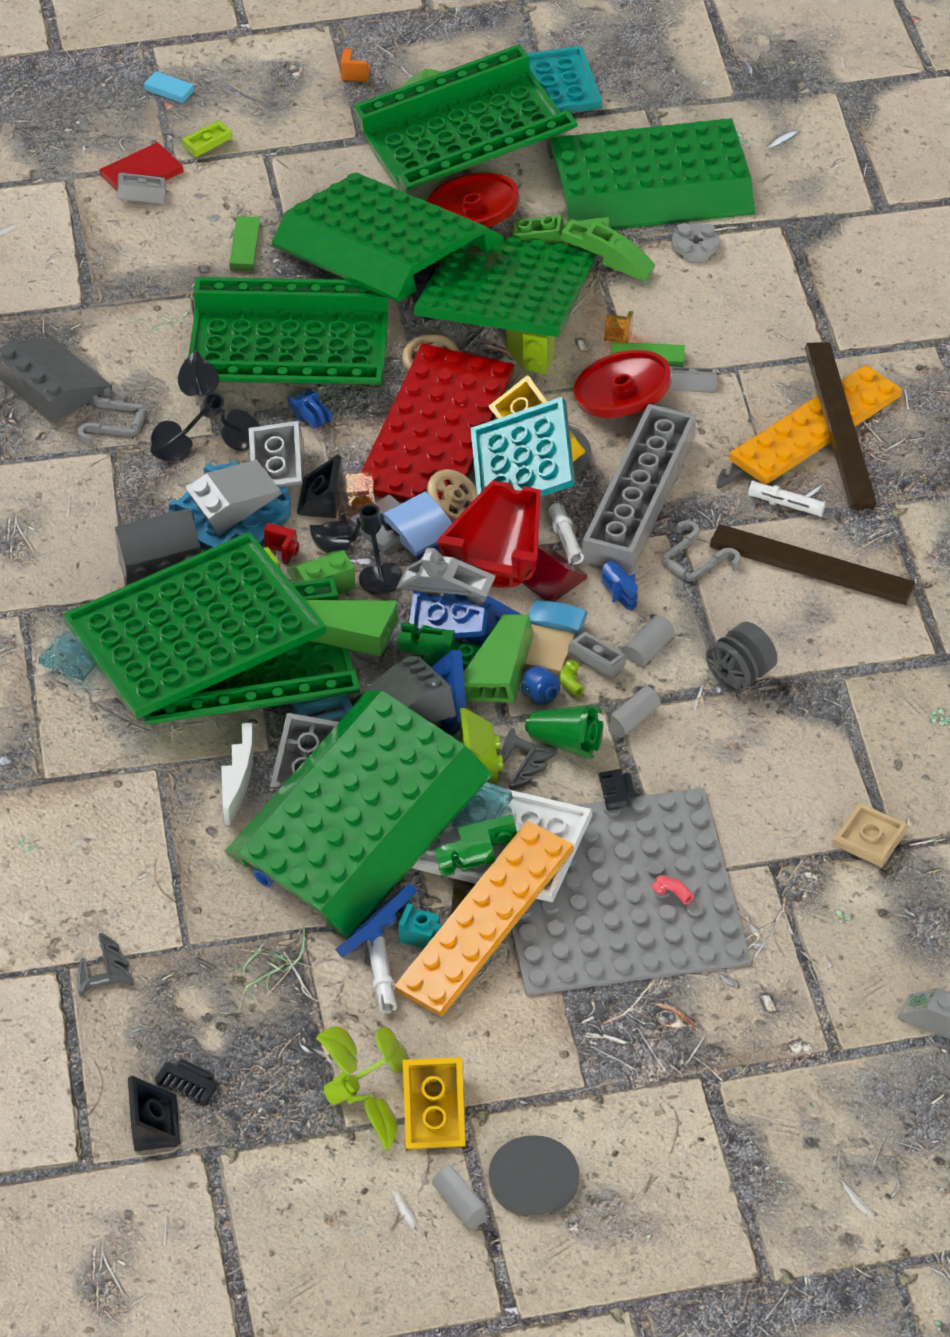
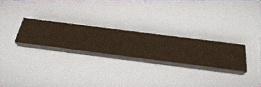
M830 342L806 343L805 352L850 509L875 508L877 502Z
M722 524L718 525L710 540V547L718 550L733 548L742 557L904 605L907 604L915 586V581Z

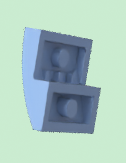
M426 492L384 513L385 522L400 534V543L415 556L425 552L426 548L436 546L438 538L452 524L441 507Z

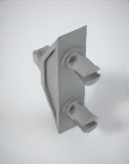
M426 548L421 560L405 568L396 588L421 591L423 595L431 597L434 595L440 597L441 593L466 595L471 605L475 602L477 606H480L485 602L495 575L453 557L441 556L435 548Z

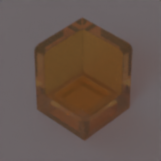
M629 311L627 317L607 314L604 341L628 343L632 335L634 311Z
M372 473L346 474L349 507L375 504Z

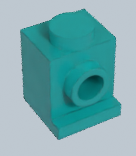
M407 903L398 924L399 942L425 948L443 926L440 923V915L415 909L413 904Z

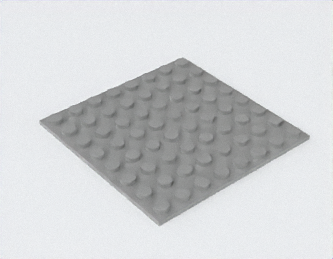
M704 788L638 796L635 800L629 801L628 807L609 811L606 810L604 801L576 805L591 809L592 817L553 903L535 899L511 929L526 996L751 965L749 950ZM660 875L678 879L694 894V898L689 904L684 905L668 889L663 895L656 893L652 889V883Z

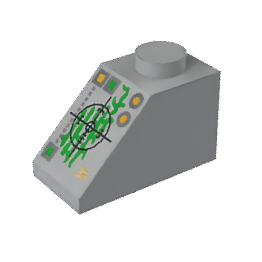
M934 988L909 994L897 1019L950 1039V992L941 988Z

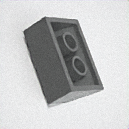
M190 508L115 527L119 564L127 584L134 583L201 553Z

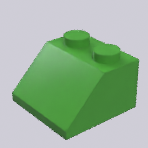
M344 550L333 551L287 568V572L294 583L334 577L338 595L355 589V568Z

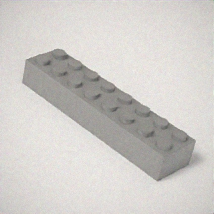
M648 404L584 536L583 562L603 567L608 561H614L626 573L632 574L693 443L696 415Z

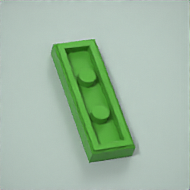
M236 217L230 270H254L260 217Z
M612 342L611 354L628 350H646L664 357L669 366L684 367L685 345Z

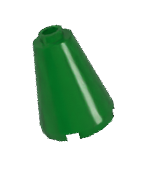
M592 704L534 711L526 719L525 730L532 739L582 758L593 759L595 756L592 755V752L599 750L603 737V721L598 720V713L602 714V711L598 705Z

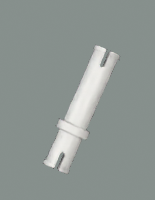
M754 480L751 482L748 496L769 501L771 505L777 503L818 515L819 517H822L826 501L780 489L778 485L772 487Z
M555 503L548 509V513L553 521L552 528L559 536L568 562H572V565H577L583 561L584 555L573 532V523L567 517L564 506H560V503Z
M379 936L373 941L374 945L367 940V946L374 976L372 987L373 991H376L379 1011L388 1014L392 1013V1010L395 1011L397 1009L394 995L395 980L392 979L390 974L385 939Z

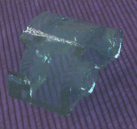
M65 631L63 635H57L39 656V663L52 669L59 666L66 676L74 677L81 681H84L96 666L74 634Z

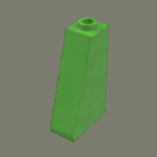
M306 600L326 625L327 630L326 634L311 640L313 642L381 656L398 622V605L396 601Z
M503 614L463 672L466 701L515 702L534 634L529 615Z

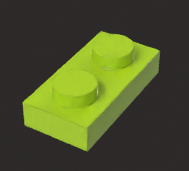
M217 120L183 138L182 147L193 156L198 157L233 138L232 131Z

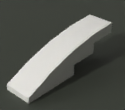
M242 723V744H232V765L221 766L224 826L231 825L249 785L254 753L253 723Z

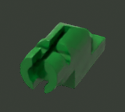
M402 622V632L399 631L398 650L424 655V662L431 667L451 650L462 651L463 671H465L481 648L480 645L456 643L455 630L432 628L427 625H422L421 628H418L416 624Z
M513 814L459 827L461 841L451 842L435 848L441 878L454 875L457 867L462 869V872H465L471 868L493 863L495 857L492 846L506 844L517 834Z

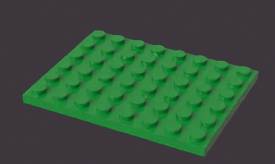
M515 236L504 237L502 242L488 250L467 243L442 258L414 306V315L559 338L597 260V254L580 247H568L562 243L552 245L546 244L541 240L524 241Z
M250 532L63 613L65 624L136 720L327 633L326 625Z

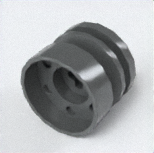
M747 621L739 623L726 636L718 639L717 642H714L706 650V661L713 676L722 686L735 693L743 692L749 685H752L759 677L764 676L777 664V652L770 637L760 627Z

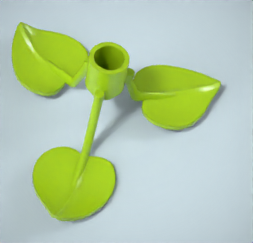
M338 1026L330 1027L322 1031L316 1039L326 1047L342 1072L334 1077L333 1081L324 1085L325 1096L332 1105H338L346 1100L348 1104L355 1101H364L367 1116L383 1145L384 1151L390 1149L397 1135L398 1125L396 1117L383 1099L376 1100L373 1095L355 1096L360 1089L358 1080L387 1061L395 1073H402L403 1060L409 1059L407 1051L390 1028L381 1027L377 1030L375 1036L377 1046L384 1057L354 1076L351 1073L357 1070L358 1060L355 1058L357 1054L356 1045L345 1029Z

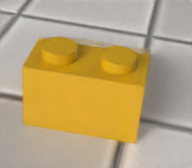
M462 1057L403 1060L406 1150L466 1147L464 1062Z

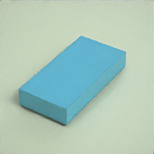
M157 71L144 83V90L182 104L195 91L193 84Z

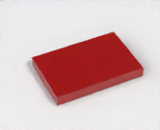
M157 142L101 168L100 176L117 191L119 173L162 177L166 181L183 173L184 169L183 165Z

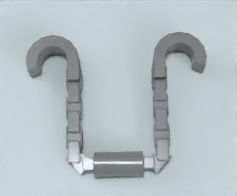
M110 388L104 389V394L101 396L108 397L110 395ZM96 394L92 398L94 405L97 407L136 412L131 429L105 426L92 422L84 423L78 428L79 440L84 444H91L90 434H86L89 432L133 437L139 434L146 416V409L140 404L110 401V399L99 398Z
M690 520L679 522L676 526V533L681 534L684 531H690L691 533L662 556L663 565L680 578L693 582L725 559H732L731 568L733 571L740 566V553L733 548L720 550L694 573H689L687 569L677 562L670 560L698 539L699 527Z

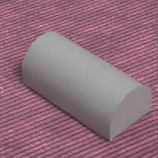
M654 616L622 649V653L627 656V659L644 667L673 638L674 628L672 624L663 616Z
M587 632L580 634L569 642L568 645L569 654L612 679L616 678L625 666L627 658L625 654Z
M648 685L640 689L611 714L608 731L618 738H623L660 706V699L657 693Z
M448 1164L442 1168L432 1181L436 1190L467 1228L473 1229L486 1222L487 1215L484 1204L452 1165Z

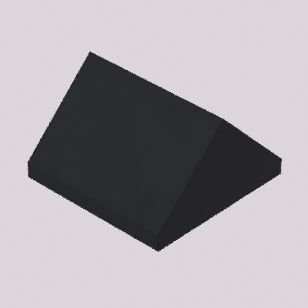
M337 454L303 478L297 508L298 515L336 518L343 484L341 456Z
M131 1075L128 1077L134 1151L177 1147L181 1144L177 1095Z

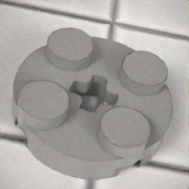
M682 223L677 226V231L673 234L672 250L676 255L677 252L682 255V259L685 261L704 262L709 260L710 255L718 253L720 238L715 232V227L711 224Z

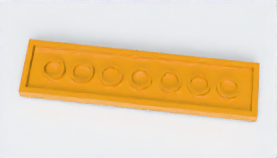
M868 365L862 366L841 380L854 426L865 421L902 395V388ZM814 397L731 451L729 460L762 484L767 485L830 444L831 440L819 397Z
M527 820L395 984L396 992L434 1014L443 1017L574 851L573 844Z

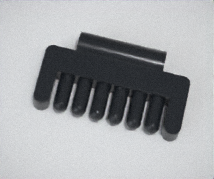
M615 769L598 774L606 810L628 807L629 801L637 798L633 777L630 773L622 775L621 769Z
M180 1059L177 1065L166 1062L155 1077L157 1086L167 1087L170 1083L168 1087L170 1090L175 1088V1092L179 1093L181 1091L183 1096L188 1093V1098L194 1096L195 1101L200 1099L202 1106L207 1105L217 1090L216 1083L211 1081L212 1072L183 1059Z

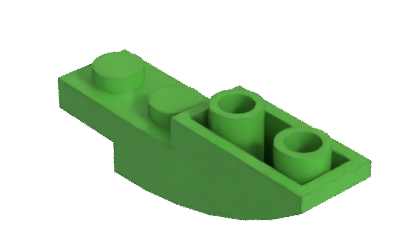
M561 215L515 220L513 236L519 237L521 240H541L546 244L562 243L568 247L578 248V246L560 239L562 231L569 223L563 222ZM610 217L578 221L591 226L595 220L611 228Z
M571 219L561 233V240L602 256L603 265L646 282L655 269V264L639 247L620 233L595 220L591 226H587Z

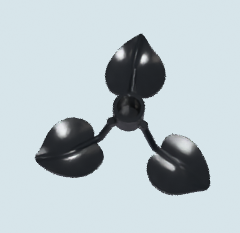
M197 351L193 352L187 357L179 370L178 386L186 396L198 394V397L204 400L200 404L199 414L183 431L180 425L173 421H163L152 431L150 452L156 458L164 461H177L188 455L193 444L192 440L185 434L203 416L213 418L219 414L221 423L225 425L221 430V437L227 446L235 450L249 449V428L260 427V424L254 417L239 409L231 410L225 419V410L222 409L224 399L219 393L214 392L219 385V376L210 363Z
M366 504L359 509L356 527L346 521L310 525V533L314 543L321 550L329 553L347 550L350 546V541H356L361 527L366 534L372 537L376 566H369L359 574L361 587L366 591L377 594L390 593L396 590L402 577L401 569L395 563L381 565L376 534L381 526L386 531L392 530L397 536H400V534L385 522L384 515L380 513L377 505Z

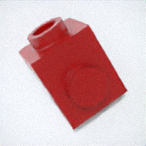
M267 523L264 528L265 547L268 546L269 549L282 552V563L288 565L291 558L295 557L299 551L300 544L297 542L296 530Z

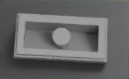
M127 173L118 174V199L158 204L164 203L165 178Z
M670 366L672 384L669 390L716 392V368Z

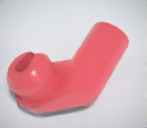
M660 875L652 883V889L656 893L663 895L668 889L684 905L689 904L694 898V894L678 879Z

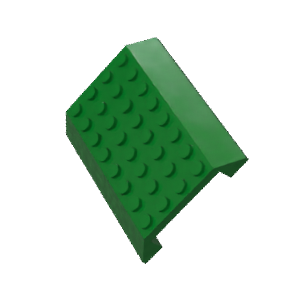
M520 44L353 105L366 142L397 189L402 192L411 191L578 127L576 120L568 110L559 111L532 74L529 56Z
M732 118L552 137L546 141L549 157L555 161L565 198L567 222L571 219L579 221L610 217L611 229L615 230L755 214L752 179Z
M355 172L287 210L272 240V246L393 301L400 302L416 292L413 275L467 243L488 250L502 242L504 237L484 225Z
M196 277L194 287L195 311L188 357L197 351L214 367L219 376V382L383 385L389 298L349 280Z
M334 577L292 583L305 600H338ZM309 641L143 716V721L145 725L349 695L360 693L356 670L352 668L348 649Z
M382 690L367 691L227 847L225 853L245 867L251 864L323 915L329 927L348 939L367 920L492 776V773L464 744Z

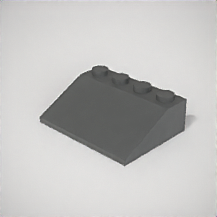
M54 338L12 341L0 347V380L52 423L93 400L92 396L96 394L98 397L103 395L104 389L108 387L110 390L112 389V385Z
M416 656L404 658L401 663L393 665L351 701L353 707L367 691L382 690L431 723L456 716L450 685L426 662Z

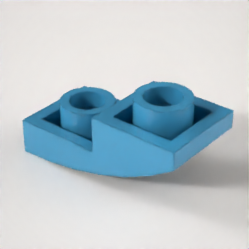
M534 601L528 615L531 624L580 634L588 613L584 609L568 604Z

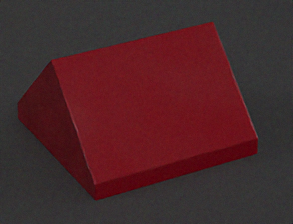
M538 545L536 570L528 581L524 580L521 583L544 601L555 602L586 580L587 574L575 565H572V563H569L567 559L552 548Z

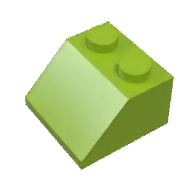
M507 330V350L523 370L547 374L555 356V337Z
M460 708V742L492 773V776L485 784L498 783V771H503L502 755H497L496 752L500 750L499 734L494 735L491 722L466 708Z

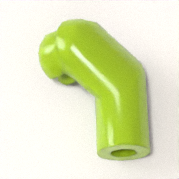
M568 660L565 666L561 668L559 679L561 685L575 698H578L585 690L576 681L579 665L573 660Z

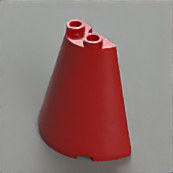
M492 480L438 538L437 545L442 556L453 557L495 575L491 587L510 588L519 586L524 580L528 581L533 576L538 563L541 489L524 486L522 490H515L510 483Z

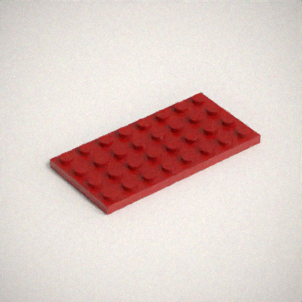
M421 343L355 483V491L382 498L391 495L395 500L404 503L423 492L427 493L428 482L438 471L449 469L458 471L468 477L474 464L471 428L493 421L495 414L489 408V405L506 392L515 372V364ZM443 480L446 487L452 485L450 480ZM437 491L439 499L442 500L443 492Z

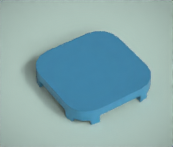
M230 460L229 464L212 466V463H209L203 468L204 474L238 465L239 462ZM279 487L282 492L281 495L219 536L196 507L188 492L179 500L174 498L169 503V513L190 508L200 548L206 551L247 532H250L263 547L265 545L264 528L267 523L283 526L291 516V498L287 492V487Z

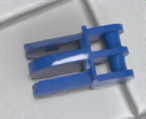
M310 388L304 394L298 393L297 397L288 398V404L297 414L298 420L304 419L312 429L323 426L325 421L329 423L333 420V414L319 400V393H314Z
M608 561L602 569V584L612 594V602L614 603L619 600L626 609H636L638 586L635 583V574L629 576L617 562Z

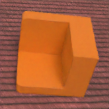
M343 48L341 80L368 82L370 64L367 61L353 60L352 49Z

